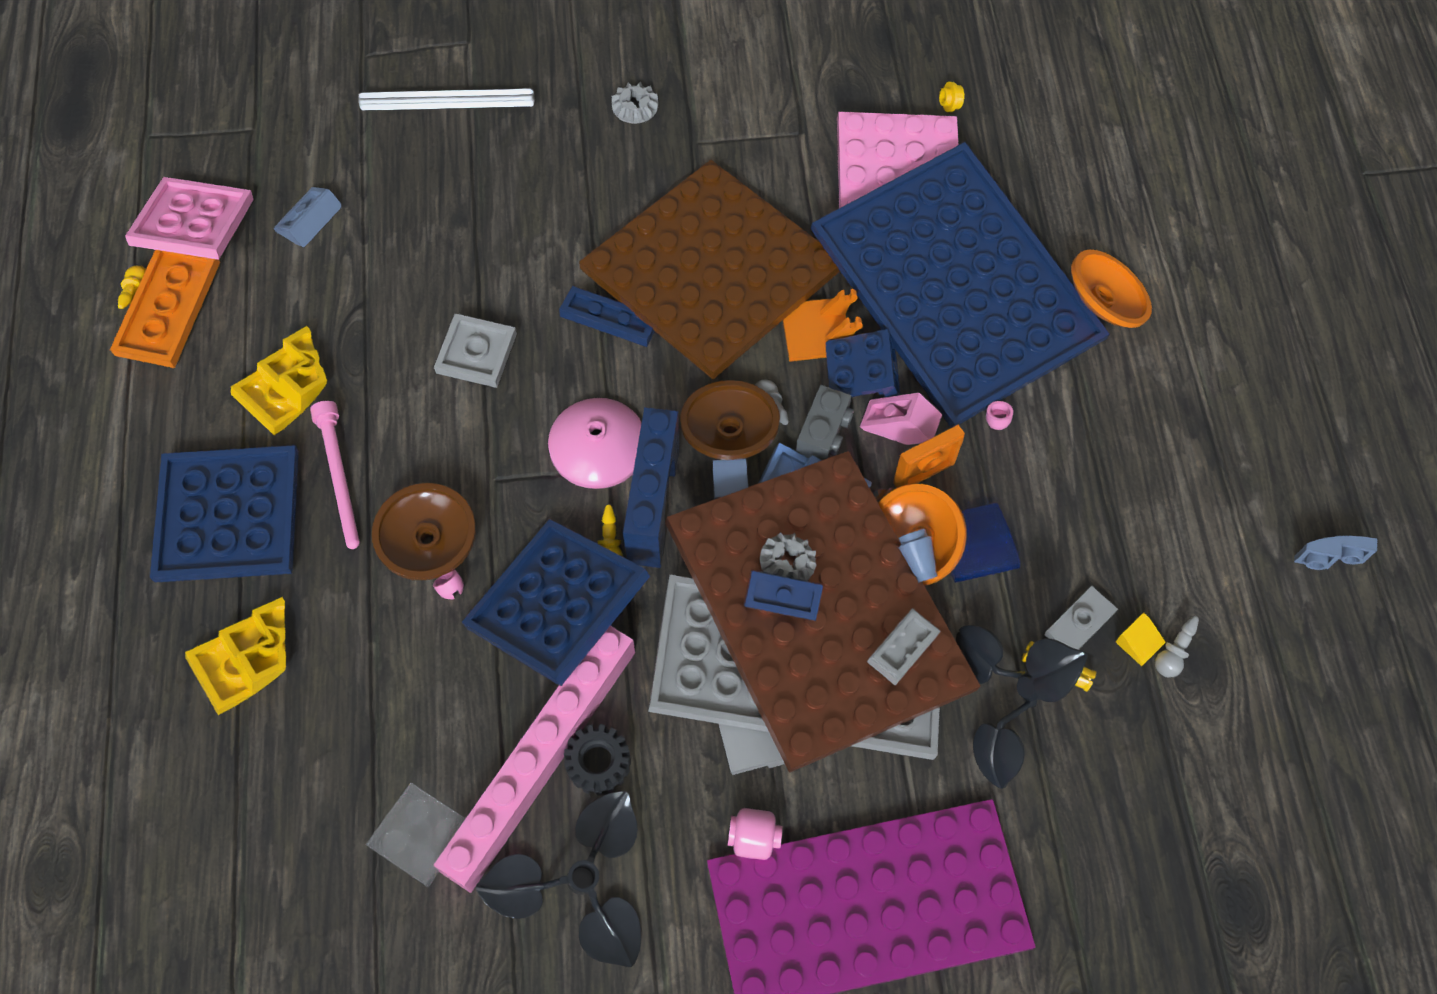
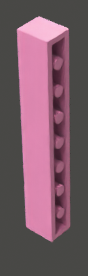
M610 626L564 684L558 686L433 866L440 873L471 893L564 758V750L568 749L567 742L570 737L574 739L576 737L575 732L579 729H584L635 654L633 639Z

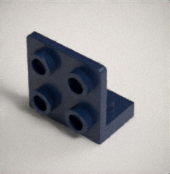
M888 329L829 340L825 343L829 388L852 395L851 397L876 392L879 395L884 394L885 398L901 395L896 349L893 347Z

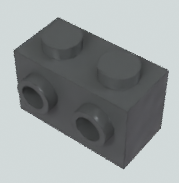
M820 385L798 437L796 452L807 458L813 455L820 460L828 459L832 454H838L843 441V437L839 435L843 427H849L854 413V409L849 408L852 395Z

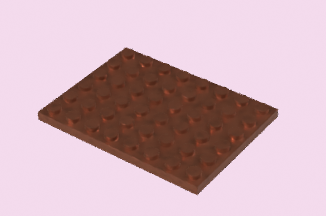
M849 451L666 518L665 524L789 773L971 694L981 687L923 582L918 583L916 576H914L898 547L901 546L900 541ZM780 532L783 535L795 533L802 540L808 539L812 551H816L815 560L817 565L813 575L808 580L823 585L816 621L744 606L751 569L763 572L760 564L761 550L768 538L771 539ZM784 549L785 553L781 560H787L793 567L797 556H790L788 551ZM913 608L941 632L901 680L894 685L867 661Z

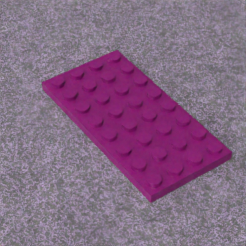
M993 799L781 844L780 849L773 848L771 856L766 860L739 857L736 854L707 860L734 994H836L1036 948Z

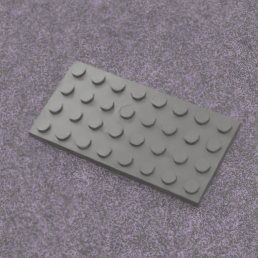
M669 575L648 712L769 732L693 578ZM940 707L852 746L934 760L938 755Z

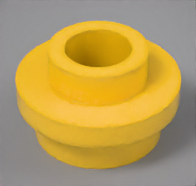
M947 82L939 94L940 105L943 106L946 112L960 109L964 102V89L955 82Z

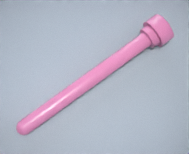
M321 401L311 406V416L313 423L317 424V427L322 430L346 546L350 549H356L360 541L335 431V426L339 419L337 404L333 401Z

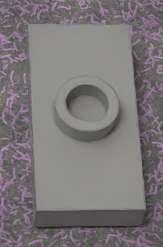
M1091 586L1044 635L1048 639L1058 640L1079 650L1116 613L1118 608Z
M912 608L867 662L896 685L941 631Z

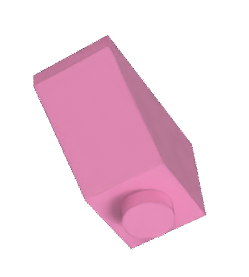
M920 393L872 399L868 403L860 428L906 445L919 444L935 436L942 414Z

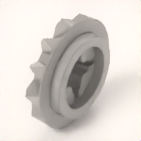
M641 82L637 86H631L627 83L625 88L618 87L616 94L612 96V110L620 120L627 123L636 124L648 121L658 110L657 94H654L651 86L643 87ZM632 97L639 101V108L631 102Z
M780 532L777 536L771 539L768 538L760 553L761 568L766 573L808 581L817 565L815 560L816 551H812L808 539L802 540L795 533L783 535ZM784 549L788 551L790 556H797L793 567L787 560H781L785 553Z

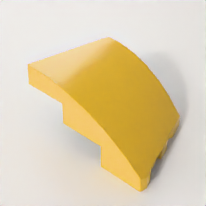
M306 326L283 339L282 349L258 362L256 372L231 386V395L273 435L282 431L301 415L327 384L324 370L319 363L318 352L315 350L311 339L310 329Z
M283 597L252 610L251 617L220 630L219 637L185 652L186 660L218 715L253 696L286 670L285 601Z

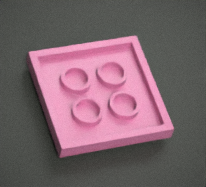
M163 177L125 235L128 245L219 260L253 202L252 192L246 189Z

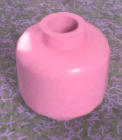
M743 808L738 812L737 816H731L728 846H733L734 853L739 857L766 860L771 856L773 848L780 849L783 826L776 825L775 815L770 811Z

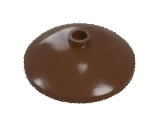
M727 380L705 385L691 394L682 407L680 424L687 442L700 453L716 459L737 460L753 456L763 451L772 443L779 430L780 414L773 398L763 389L747 382Z
M435 483L415 484L394 493L382 504L372 526L373 547L380 561L396 575L411 580H430L453 571L470 553L476 536L475 518L467 501L455 490ZM426 537H434L431 543H423Z

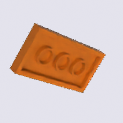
M155 250L110 348L114 356L175 368L220 261L218 259Z

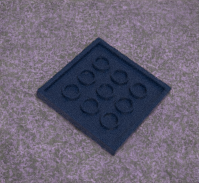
M296 446L161 454L150 578L156 583L292 574L299 454Z
M549 519L465 617L462 623L471 632L559 686H562L649 579L650 575L645 568Z

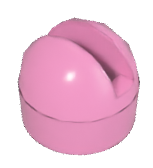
M1003 401L992 402L987 407L986 412L988 425L996 430L1007 428L1012 421L1013 408Z
M453 570L446 575L438 577L434 581L433 587L442 598L453 600L455 599L453 593L458 591L461 595L464 584L458 572Z

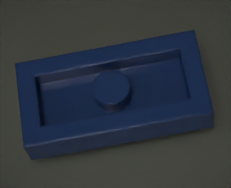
M751 569L744 606L816 621L823 585Z

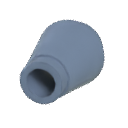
M921 529L899 537L901 546L898 548L914 576H916L918 583L937 577L932 538L927 536L926 530Z

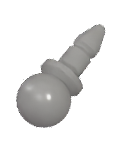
M767 379L758 381L755 386L763 389L773 398L779 410L780 423L787 425L789 422L788 415L781 405L782 396L778 392L776 384Z
M1197 616L1191 617L1182 626V631L1178 633L1173 645L1167 642L1165 645L1167 650L1157 655L1155 667L1162 676L1170 678L1182 672L1184 668L1183 659L1189 656L1184 649L1188 647L1192 636L1197 631L1199 621Z

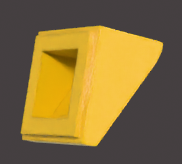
M1145 613L1141 614L1116 641L1141 666L1166 643Z

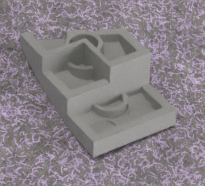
M719 724L732 775L764 766L772 768L785 764L769 732Z

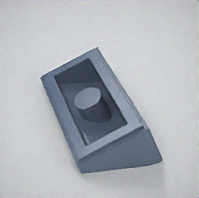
M311 187L280 220L274 230L295 244L305 247L341 208V203L329 189Z

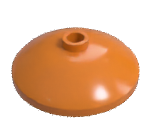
M1084 250L1074 258L1071 266L1073 284L1081 300L1092 313L1113 325L1127 328L1140 327L1150 318L1152 305L1149 295L1136 275L1122 262L1098 250Z
M910 484L899 487L881 499L878 504L898 540L903 535L925 529L927 535L932 538L938 576L923 581L924 586L933 584L946 577L960 561L966 545V522L958 504L942 490L925 484Z

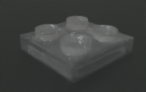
M410 783L366 845L411 877L429 887L439 873L433 866L466 818L413 783Z

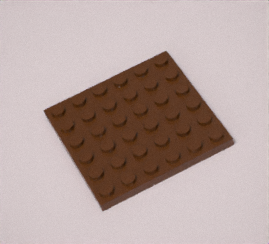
M709 160L579 261L580 270L620 303L626 305L638 318L651 326L656 333L712 379L723 372L840 272L819 241L712 160Z

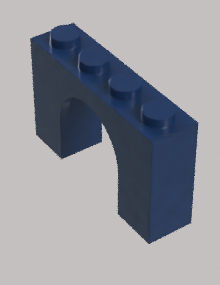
M644 407L623 529L626 557L631 562L640 566L661 568L666 539L665 505L669 476L675 477L680 450L678 411Z

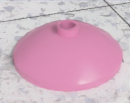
M591 398L577 402L565 409L552 425L548 439L552 463L565 479L578 486L592 489L615 486L633 475L642 422L637 414L628 406L612 399ZM593 430L601 431V433L596 436L590 434Z

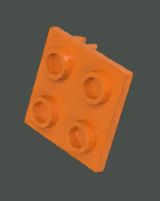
M851 289L849 295H845L844 290H841L832 299L805 301L783 320L789 362L827 358L825 345L827 341L853 336L857 330L862 328L863 324L860 317L857 316L855 322L850 323L849 317L846 318L845 316L850 304L857 300L856 290Z

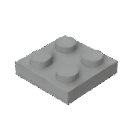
M454 314L434 365L436 374L497 388L517 335L516 328Z

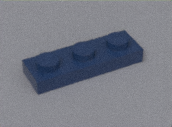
M574 286L571 287L559 309L560 317L645 347L648 346L655 333L651 326L644 323L623 303Z

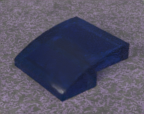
M998 503L962 510L966 522L967 538L963 555L956 567L950 572L954 582L957 583L1020 568V560L1012 535Z

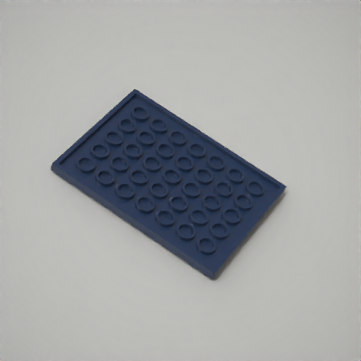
M966 142L816 220L811 225L812 232L850 286L856 290L858 297L882 330H889L893 347L951 428L984 411L992 402L1003 400L1096 346L1110 335L1097 316L1083 303L1073 284Z

